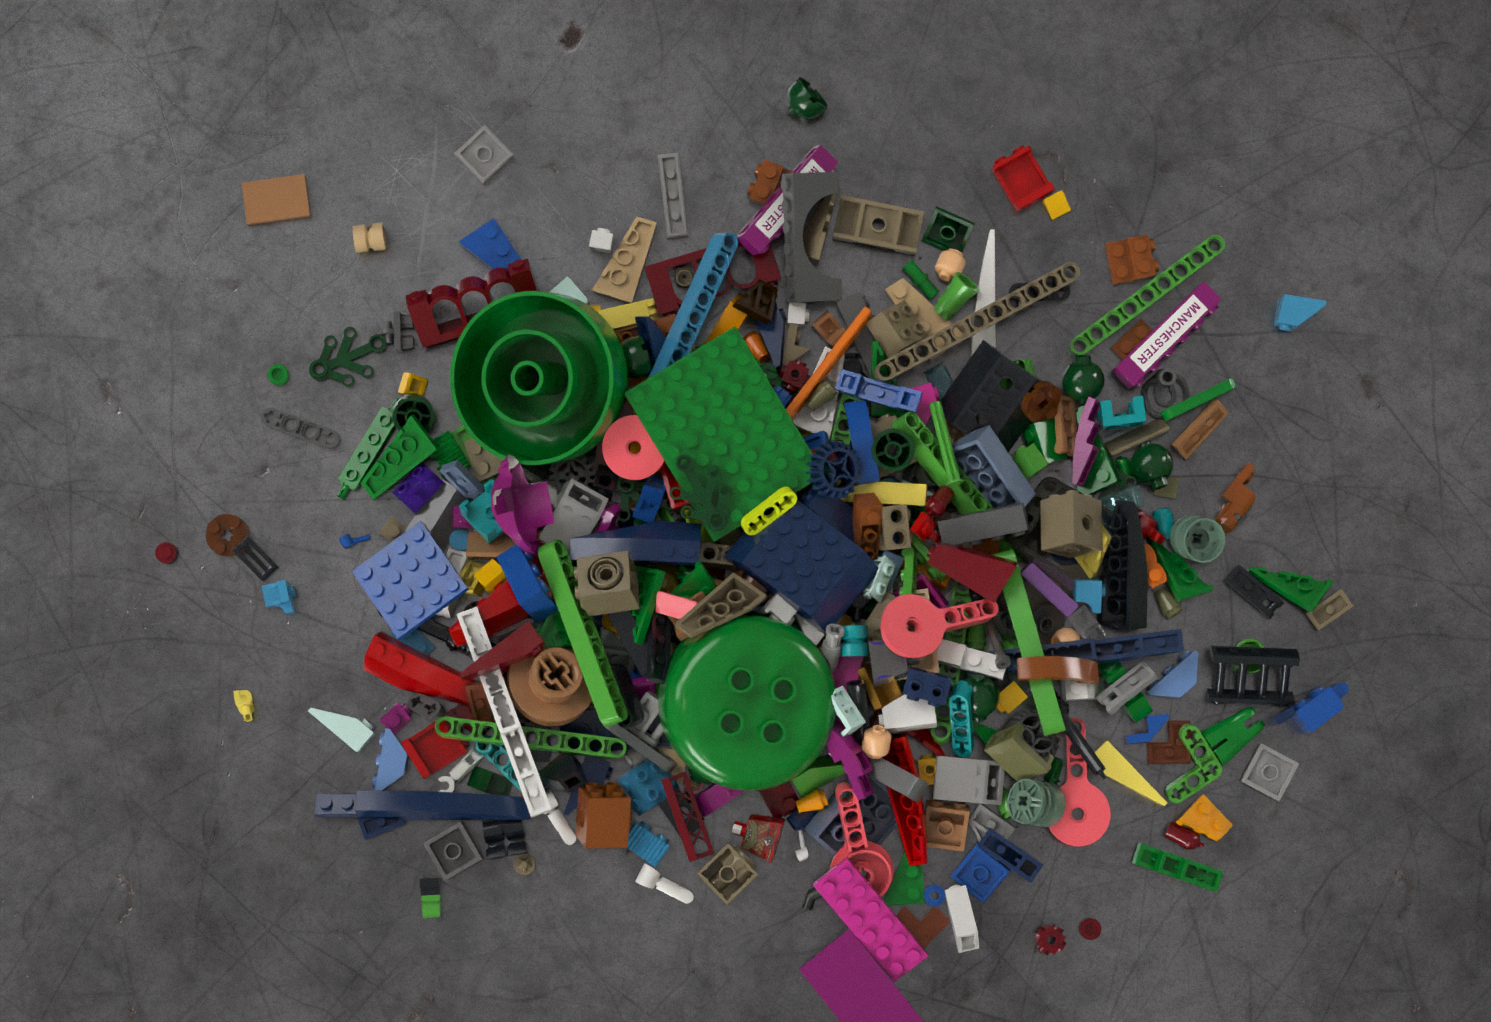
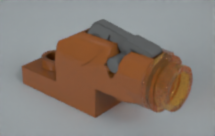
M1249 462L1245 464L1220 496L1227 504H1223L1218 516L1214 520L1221 525L1225 536L1239 527L1254 513L1252 505L1256 495L1243 485V483L1248 484L1255 475L1252 472L1255 466Z

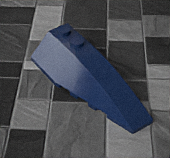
M657 521L570 538L569 557L571 560L577 561V558L628 551L634 564L695 567L696 562L700 560L702 523Z

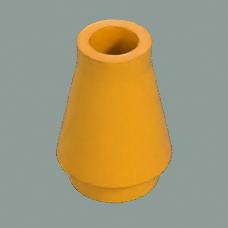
M816 789L795 801L799 813L821 810L828 806L823 789Z

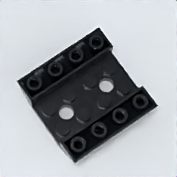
M982 340L940 400L945 419L966 435L974 430L990 425L1002 445L1009 452L1031 421L1021 410L1022 400L1027 392L1031 393L1035 389L1033 386L1043 380L1033 376L1001 354V351ZM1003 378H1010L1013 385L1010 389L1006 390L1000 386ZM977 414H986L988 421L982 425L978 424L975 420Z

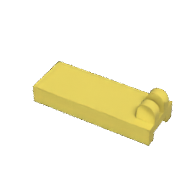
M653 298L597 311L613 330L636 325V316H650L652 320L658 319V312Z

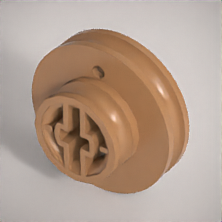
M544 647V651L536 658L530 657L509 666L506 680L507 690L516 710L529 721L543 726H562L580 717L592 702V698L573 647Z

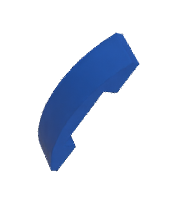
M841 369L835 390L868 402L914 413L917 412L922 397L921 391L903 386H894Z
M866 400L844 403L852 449L857 451L854 457L860 458L857 464L863 467L858 470V474L862 476L857 478L858 483L863 485L880 482L878 466L871 453L873 436Z

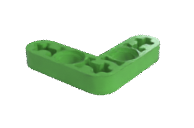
M1184 724L1179 730V737L1197 766L1167 785L1165 795L1173 803L1184 801L1217 779L1222 773L1221 764L1200 730L1193 724ZM1188 729L1194 731L1192 736L1196 742L1193 743L1189 737H1185ZM1199 746H1204L1206 749L1202 757H1197L1195 754V750ZM1210 764L1216 766L1213 768L1214 773L1207 772ZM1200 770L1203 773H1205L1204 776L1206 777V779H1204L1203 776L1199 773ZM1193 775H1197L1199 778L1196 786L1188 784L1189 778ZM1182 782L1184 783L1185 787L1188 788V791L1183 789V786L1181 785ZM1174 788H1176L1177 790H1179V791H1178V794H1179L1178 797H1175L1174 795H1172Z

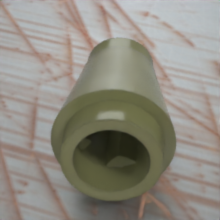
M827 380L823 383L820 382L806 403L815 411L833 400L838 392Z
M1165 586L1154 592L1163 615L1167 616L1168 619L1174 618L1183 611L1181 608L1182 604L1180 602L1177 603L1175 597Z

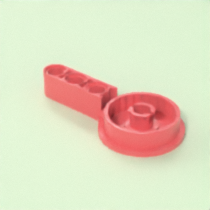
M629 415L616 420L604 435L602 443L604 460L608 467L622 478L629 480L647 478L658 471L664 462L663 457L637 415ZM631 442H638L641 445L639 453L632 454L629 451L628 447Z
M905 594L896 597L885 607L881 618L880 630L885 644L892 652L906 658H922L938 648L945 632L986 623L996 616L999 609L996 602L993 603L988 599L939 609L924 597L915 594ZM983 608L987 610L988 614L983 611ZM964 612L968 614L969 619L965 617ZM945 617L950 620V623L946 621ZM906 625H908L911 628L915 627V629L912 632H910L907 629Z
M1070 718L1072 721L1080 724V733L1086 740V727L1083 720L1080 718ZM1064 732L1066 782L1060 788L1065 796V810L1060 821L1049 827V829L1061 842L1070 846L1080 847L1090 845L1103 836L1109 826L1111 812L1105 795L1088 781L1087 763L1081 754L1073 755L1070 752V746L1073 743ZM1075 764H1078L1082 770L1081 774L1077 777H1074L1070 771L1071 767ZM1075 808H1080L1083 812L1079 820H1075L1072 817V811Z
M848 782L839 783L835 789V796L845 843L833 857L830 870L848 857L860 873L862 872L861 869L868 872L864 878L882 897L893 880L894 866L892 859L882 846L866 839L859 801L852 791L851 784ZM845 791L851 792L849 797H841ZM848 812H855V815L853 817H845ZM852 832H860L857 837H850Z

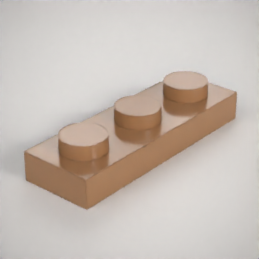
M1214 398L1174 441L1172 446L1181 457L1187 460L1229 414L1219 400Z

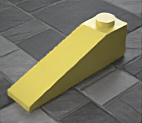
M841 480L837 481V486L841 483ZM880 481L853 486L854 492L848 493L847 497L840 498L842 501L853 502L855 494L875 493L881 504L925 506L927 484Z
M1108 740L1104 741L1094 751L1106 769L1103 772L1108 778L1161 806L1167 804L1159 793Z

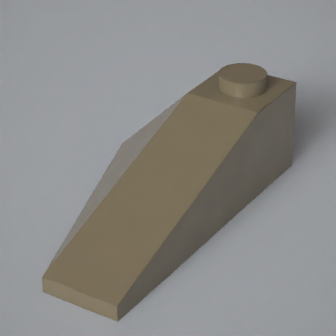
M838 193L827 195L803 230L804 249L812 265L819 266Z
M733 572L675 623V627L692 638L752 611L766 598V594Z

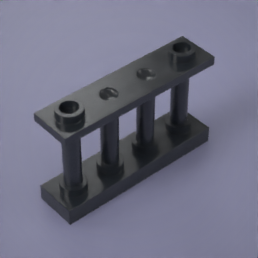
M1211 646L1210 654L1212 662L1217 663L1215 689L1207 688L1209 702L1216 704L1233 702L1277 704L1279 706L1295 705L1293 692H1289L1288 687L1290 669L1293 666H1299L1300 663L1297 649ZM1228 663L1239 665L1236 689H1224L1225 669ZM1250 664L1260 665L1258 690H1245L1247 666ZM1271 665L1282 666L1279 691H1267L1268 672Z

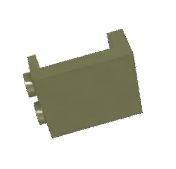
M1020 723L992 734L984 749L1017 782L1021 779H1033L1041 774L1045 775L1050 771L1051 763L1054 759L1052 754L1045 756V758L1040 757L1021 739L1025 728Z

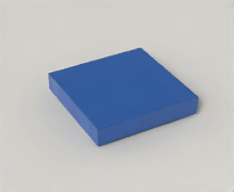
M977 843L950 877L959 885H966L967 891L984 904L1011 870L978 847Z

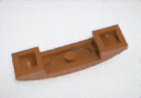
M1063 656L1017 658L1018 680L1039 681L1041 679L1072 680L1082 684L1099 683L1098 664L1092 660Z

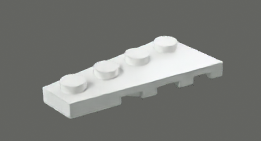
M824 348L814 372L832 349ZM844 354L824 379L834 389L841 369L844 366ZM837 391L838 393L834 396L833 400L815 411L806 403L793 420L796 427L811 434L825 431L830 441L839 391Z

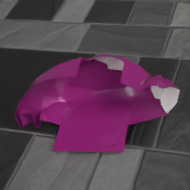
M507 455L498 469L500 475L493 483L491 491L492 512L500 528L520 548L532 556H538V546L541 544V541L537 540V527L554 524L547 481L528 485L521 464H518L519 461L514 456Z

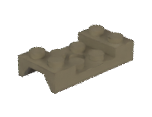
M841 195L832 239L850 243L858 242L893 249L895 252L916 255L924 211ZM881 219L885 224L884 228L881 230L874 229L873 221Z

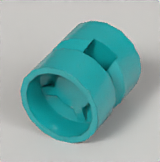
M868 625L842 626L845 629V633L841 638L844 640L841 644V656H869L868 643L865 642V639L868 638Z

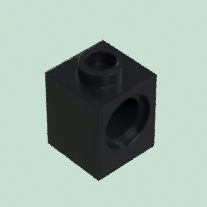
M599 464L592 490L608 498V501L611 502L618 475L608 466Z

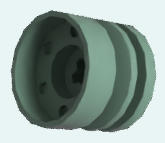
M1193 514L1184 515L1179 518L1172 526L1169 535L1170 544L1175 553L1180 557L1200 563L1211 562L1216 559L1223 551L1225 545V533L1220 524L1215 520Z
M1021 779L1009 791L1007 808L1010 816L1016 822L1039 827H1052L1060 821L1064 814L1065 796L1061 788L1054 783Z

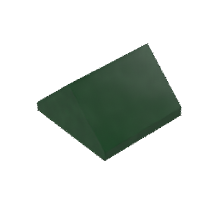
M936 206L921 241L944 251L956 249L962 253L975 223Z

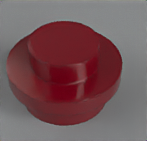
M163 542L156 547L155 556L161 563H171L177 556V550L173 544Z
M1085 919L1080 925V933L1085 939L1094 940L1101 934V925L1096 919Z

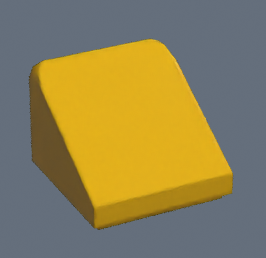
M1063 190L1043 199V204L1052 220L1071 211Z
M403 373L398 393L404 395L417 393L424 396L428 379L412 373Z

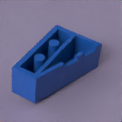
M494 218L458 241L461 247L492 270L495 268L508 269V264L516 260H522Z
M516 544L497 556L519 605L537 623L558 611L556 602L549 592L547 584L540 576L539 568L532 562L534 559L532 555Z

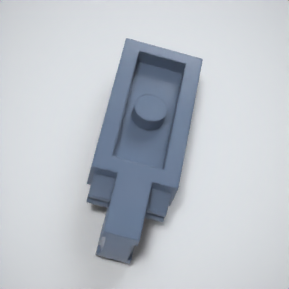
M459 460L442 465L440 472L466 499L471 498L474 500L485 491L484 486Z

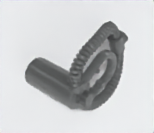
M1172 369L1157 370L1155 375L1143 384L1141 395L1143 396L1144 407H1146L1145 409L1152 417L1163 418L1161 412L1153 410L1150 406L1151 404H1149L1150 402H1148L1147 391L1153 383L1156 401L1162 406H1170L1175 402L1176 391L1173 383L1176 380L1181 383L1184 390L1183 401L1190 398L1188 383H1186V380L1181 375H1176ZM1159 386H1170L1169 391L1172 393L1170 401L1163 402L1160 399L1161 391Z

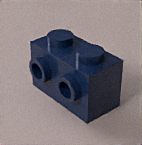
M910 666L903 694L907 695L906 698L909 700L919 701L923 699L927 700L931 706L940 707L941 704H946L953 677Z

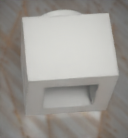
M598 228L597 231L592 230L589 243L590 250L611 254L614 240L613 234L610 233V230Z
M789 302L787 326L791 323L797 324L798 327H804L805 322H809L810 309H806V303Z

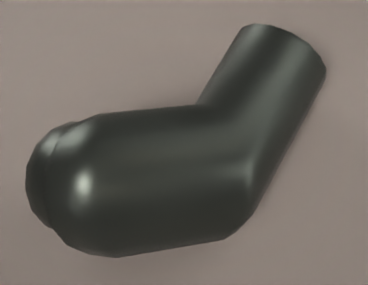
M814 886L808 889L802 905L803 908L812 910L815 900L822 897Z

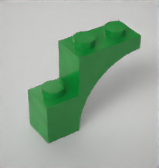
M1120 662L1098 664V673L1108 687L1127 673ZM1139 692L1122 705L1124 711L1135 723L1153 711L1142 692Z

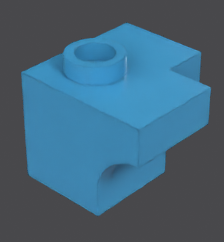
M1098 578L1073 579V600L1075 602L1087 603L1092 613H1101L1102 597H1105V584H1102V581Z
M281 580L262 586L265 606L267 608L281 607L287 615L296 613L293 597H296L294 585H290L289 581Z

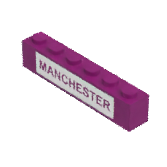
M818 145L809 151L791 173L835 172L834 167L838 164V161L822 145ZM781 185L737 235L738 242L752 256L760 253L764 254L771 246L769 244L773 238H778L783 232L784 212L782 210L783 190Z
M1204 281L1200 283L1112 370V373L1128 389L1134 385L1138 388L1146 380L1144 375L1148 371L1153 373L1161 365L1158 362L1163 357L1167 359L1175 351L1173 347L1178 342L1182 344L1190 337L1188 332L1192 328L1196 330L1205 322L1202 318L1207 313L1211 316L1219 308L1217 303L1221 298Z

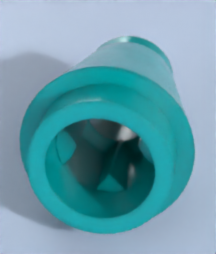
M1170 507L1154 510V516L1152 517L1157 522L1156 527L1158 531L1166 537L1165 539H1170L1169 535L1173 526V512H1171Z

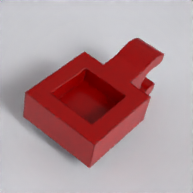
M1139 509L1138 516L1143 539L1145 540L1149 536L1152 540L1161 544L1166 537L1154 528L1157 522L1144 510Z
M921 512L910 530L922 541L931 539L935 544H938L941 536L934 531L936 523L929 515Z

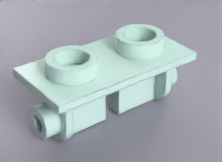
M886 555L874 560L878 567L875 578L863 590V597L867 599L873 597L879 603H881L896 565Z

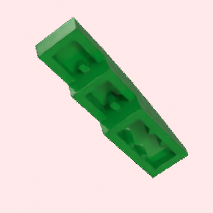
M1138 843L1132 860L1133 864L1214 892L1218 891L1223 871L1142 843Z

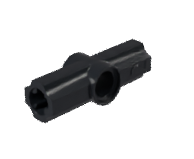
M858 679L846 682L848 695L866 722L853 733V737L862 746L864 731L871 728L870 719L874 716V709L867 701L865 680Z

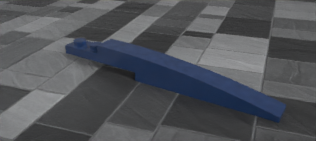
M1181 629L1098 640L1092 638L1041 645L1044 656L1083 658L1095 661L1097 664L1184 652ZM1020 649L1003 650L1004 654L1009 656L1011 661L1005 673L1018 672L1017 658H1022ZM994 651L987 652L995 655ZM967 671V676L975 674L973 672Z
M357 790V794H316L314 812L316 817H401L402 820H530V813L524 797L430 791Z

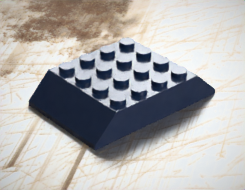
M798 500L792 508L758 534L748 535L744 532L724 556L726 560L761 584L773 596L778 594L797 611L798 615L825 635H827L826 626L836 624L872 581L878 570L876 564L861 547ZM774 507L764 511V515L771 514Z

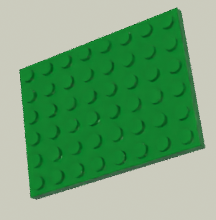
M736 326L624 393L683 491L696 494L685 472L679 471L676 467V460L679 456L688 455L692 458V469L704 490L709 476L708 468L712 465L720 468L721 474L717 477L711 498L714 508L716 509L720 496L718 489L721 485H729L732 491L727 498L724 509L728 522L723 530L713 531L708 528L705 521H701L713 542L741 526V520L746 514L780 488L790 487L796 493L811 484L808 482L811 475L806 473L810 470V467L806 463L812 461L809 457L812 452ZM686 459L681 460L680 465L681 467L686 468L688 467L689 462ZM711 468L710 474L712 476L718 475V469ZM726 486L722 487L721 493L727 495L729 488ZM690 502L695 511L707 513L703 505ZM715 516L712 521L715 525H718L721 519Z

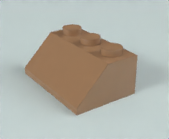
M474 529V532H469L466 557L470 560H491L492 558L498 560V555L513 547L516 543L503 532L488 544Z

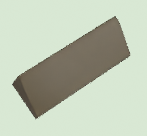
M1159 418L1104 443L1108 456L1113 458L1167 433L1170 428L1163 419Z

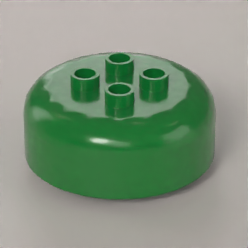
M523 291L512 293L482 308L461 333L453 352L450 368V388L454 407L460 421L470 436L481 447L496 457L505 460L507 455H511L519 461L518 464L523 465L562 463L575 459L593 449L603 440L608 428L618 420L625 403L626 396L624 393L627 392L628 369L625 354L619 338L609 323L586 303L568 295L551 292Z
M745 613L680 642L670 656V666L666 681L659 686V716L670 746L677 756L693 771L707 780L726 788L744 791L764 790L776 787L797 777L821 754L829 740L831 729L835 723L836 711L834 710L831 695H833L836 687L831 669L825 657L805 634L782 621L763 615Z

